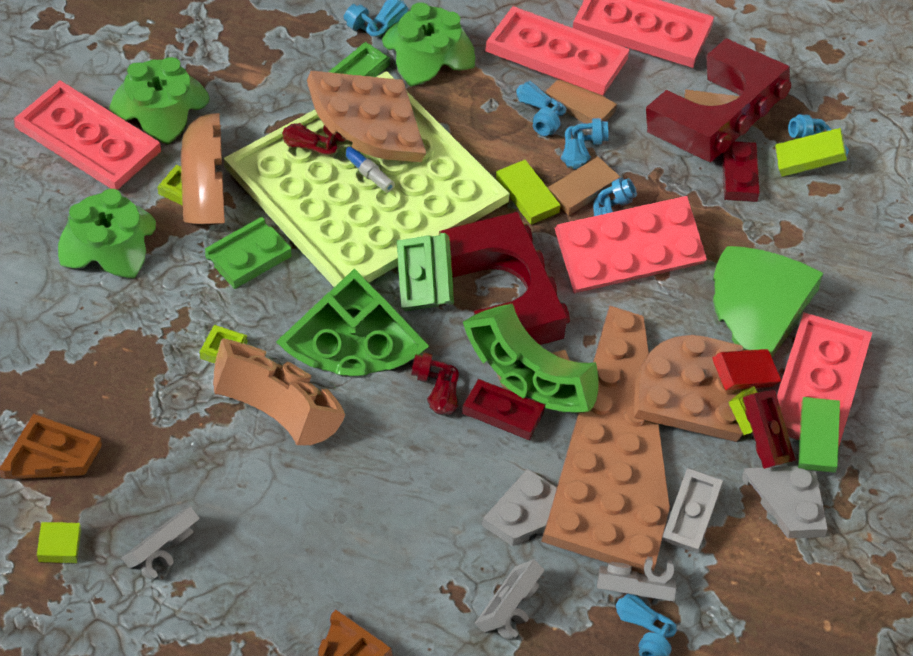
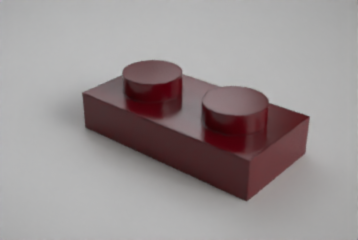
M734 141L728 150L722 153L724 200L758 202L760 193L757 143Z
M478 379L463 405L462 414L530 441L544 414L545 405L526 397L523 399L514 392Z
M775 389L743 397L746 417L753 431L756 452L761 459L763 469L796 461Z

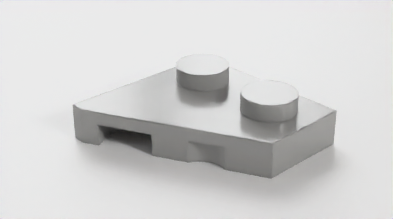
M798 466L770 467L763 469V467L744 468L743 482L747 486L751 484L761 497V505L768 514L775 517L778 527L788 539L826 536L828 528L816 471L801 469Z

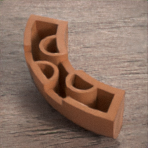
M220 113L200 116L188 126L183 135L181 181L183 221L185 223H225L222 172L215 171V165H222Z
M222 338L214 368V394L242 401L268 414L290 433L296 445L317 444L325 441L338 430L344 420L345 412L328 389L320 391L309 382L311 379L310 374L290 362H286L282 366L265 357L267 351Z

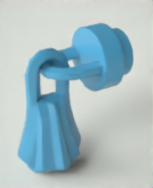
M387 0L379 14L372 20L368 17L369 10L366 7L352 4L345 12L344 20L352 30L357 31L361 28L370 36L378 37L392 25L399 22L409 10L402 0ZM378 22L383 25L379 30L376 26Z
M531 81L520 85L516 90L519 101L540 108L533 117L534 130L542 136L554 134L560 127L558 116L566 113V107L546 95ZM552 103L554 104V106L550 108L548 107V104Z
M797 115L790 120L788 126L790 136L795 139L824 132L825 129L827 131L832 130L824 120L812 119L809 115ZM845 145L846 156L848 157L849 149Z
M592 118V123L578 124L566 129L565 148L561 160L566 164L567 168L577 170L585 165L586 161L590 160L591 156L587 151L584 141L593 140V145H602V141L609 140L608 121H601V118ZM582 129H591L592 135H584Z
M619 178L612 181L611 187L602 190L593 203L594 216L613 212L611 206L619 203L622 206L632 203L633 198L637 197V191L631 179L627 178L624 180ZM614 193L616 197L613 200H611V198L609 197V194Z
M626 594L623 598H620L616 603V609L621 620L642 626L654 632L646 633L639 642V655L669 656L672 648L665 638L675 635L677 631L676 624L671 619L654 611L637 595ZM656 620L665 623L662 629L654 625Z

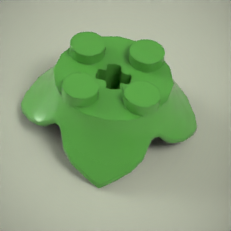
M418 2L413 4L411 11L406 12L399 22L384 34L382 38L383 46L390 51L396 50L398 71L410 87L429 81L437 75L443 65H448L451 69L458 71L475 67L474 47L461 27V18L456 12Z
M168 57L163 60H149L143 63L135 62L130 64L127 68L128 74L124 82L113 95L109 111L126 122L137 118L143 130L149 136L169 145L183 132L187 124L189 109L200 110L209 103L210 97L205 88L181 67L180 61L177 58Z
M106 189L100 194L89 196L69 209L68 222L58 243L60 266L82 268L91 261H97L105 271L115 276L135 278L145 261L146 247L144 237L153 234L156 230V221L150 213L133 204L128 198L121 196V193L116 189Z

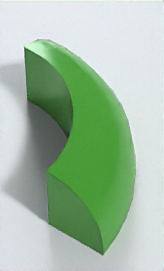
M513 304L485 310L463 321L466 334L483 364L487 361L492 369L502 378L500 382L523 399L527 396L546 404L545 408L562 412H589L593 408L599 390L596 362L581 363L569 361L544 349L524 329L517 317Z

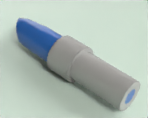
M347 147V159L359 169L363 176L368 180L371 179L386 193L394 188L395 182L384 174L377 164L371 159H367L354 148Z

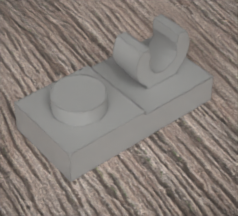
M687 468L662 541L699 553L723 480Z
M191 506L179 511L121 557V559L128 568L141 563V570L144 576L150 580L156 578L158 574L152 567V561L155 558L159 559L165 567L173 564L171 555L164 550H159V548L171 541L175 546L184 541L193 533L190 526L200 518Z
M647 557L644 563L645 575H642L636 571H631V566L628 564L609 562L608 567L601 565L599 567L597 588L674 602L676 580H671L674 573L673 561L668 560L665 572L657 574L651 568L653 557Z
M534 559L515 566L474 624L483 632L497 628L499 634L508 640L517 637L518 632L512 628L510 620L512 618L517 624L528 621L529 617L526 612L516 607L521 600H528L539 587L537 580L545 569Z

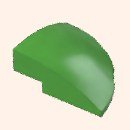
M727 246L719 258L713 281H715L713 303L719 321H725L732 332V341L735 344L742 345L743 351L768 349L771 357H773L800 321L803 310L818 292L823 272L772 252L747 247Z
M355 268L276 341L287 353L310 367L334 372L337 375L348 376L368 375L369 373L394 369L415 358V354L419 355L429 347Z

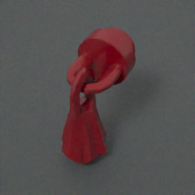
M301 123L290 124L282 132L284 144L288 147L306 148L324 155H331L336 152V141L344 142L347 140L338 131L336 134H332L325 125L323 126V131L328 138L314 133ZM318 142L326 143V149L318 147Z
M423 352V356L415 354L411 375L417 376V380L426 382L428 377L437 379L432 392L427 397L430 405L429 408L439 415L452 414L459 406L456 394L459 377L458 369L453 365L432 360L433 354ZM431 366L441 368L439 373L431 372ZM451 375H452L451 382L444 380V379H448V378L451 377Z

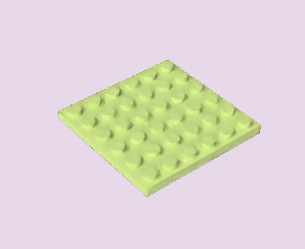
M387 71L377 76L379 78L394 79ZM408 92L410 104L426 151L422 162L381 159L360 152L367 159H371L377 164L379 169L395 182L394 188L388 193L384 192L371 179L368 180L363 176L359 169L347 159L346 149L353 144L349 140L344 142L336 141L337 150L331 155H324L306 148L288 147L284 144L282 132L285 127L293 123H301L314 133L328 138L323 131L324 124L316 110L307 113L224 158L226 170L333 287L343 280L354 268L369 283L397 267V240L427 235L438 236L441 230L473 223L509 202V192ZM319 141L317 146L326 149V143Z

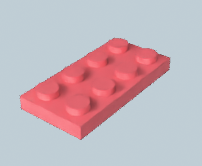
M584 0L573 21V28L614 44L693 68L712 28L714 16L661 0Z
M512 6L486 41L485 51L604 96L628 60L630 49Z
M61 80L14 118L15 128L111 189L118 190L161 152L159 141Z
M687 196L557 224L555 228L574 293L704 264L707 260Z
M803 312L777 394L790 438L800 440L801 402L803 397L840 401L839 448L872 332Z

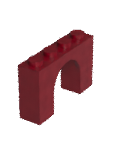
M726 38L707 54V80L738 94L739 97L723 105L707 106L694 103L671 91L665 90L646 107L647 133L711 163L721 153L726 152L737 138L746 134L757 120L767 115L769 110L778 101L784 99L789 94L791 89L790 66Z
M518 212L439 231V235L440 233H446L450 239L452 278L482 270L497 269L513 274L523 282L527 289L522 296L513 301L476 310L474 315L498 306L513 304L522 326L539 345L564 339L566 324L570 322L568 308L565 303H560L557 297L555 280L552 276L548 277L545 271L542 252L535 250L532 243L531 229L528 224H523Z

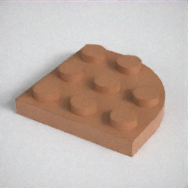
M310 71L307 83L313 105L319 118L332 134H336L338 131L345 139L353 142L352 148L373 157L422 162L426 151L403 80Z
M696 335L674 337L660 343L649 353L637 373L634 395V418L737 442L743 433L728 402L743 391V389L725 391L712 357L720 352L743 351V346Z

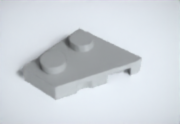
M526 469L485 515L482 526L511 546L529 540L534 534H544L557 487L531 470Z

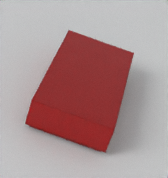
M768 349L720 352L712 357L725 391L747 389L753 386L755 388L773 387L781 382Z

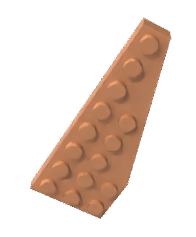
M609 306L593 362H596L599 377L597 400L589 412H578L541 542L606 563L619 562L631 566V571L645 575L644 563L647 557H653L651 568L653 571L655 569L670 508L659 425L655 422L634 418L635 381L642 363L649 355L644 316Z

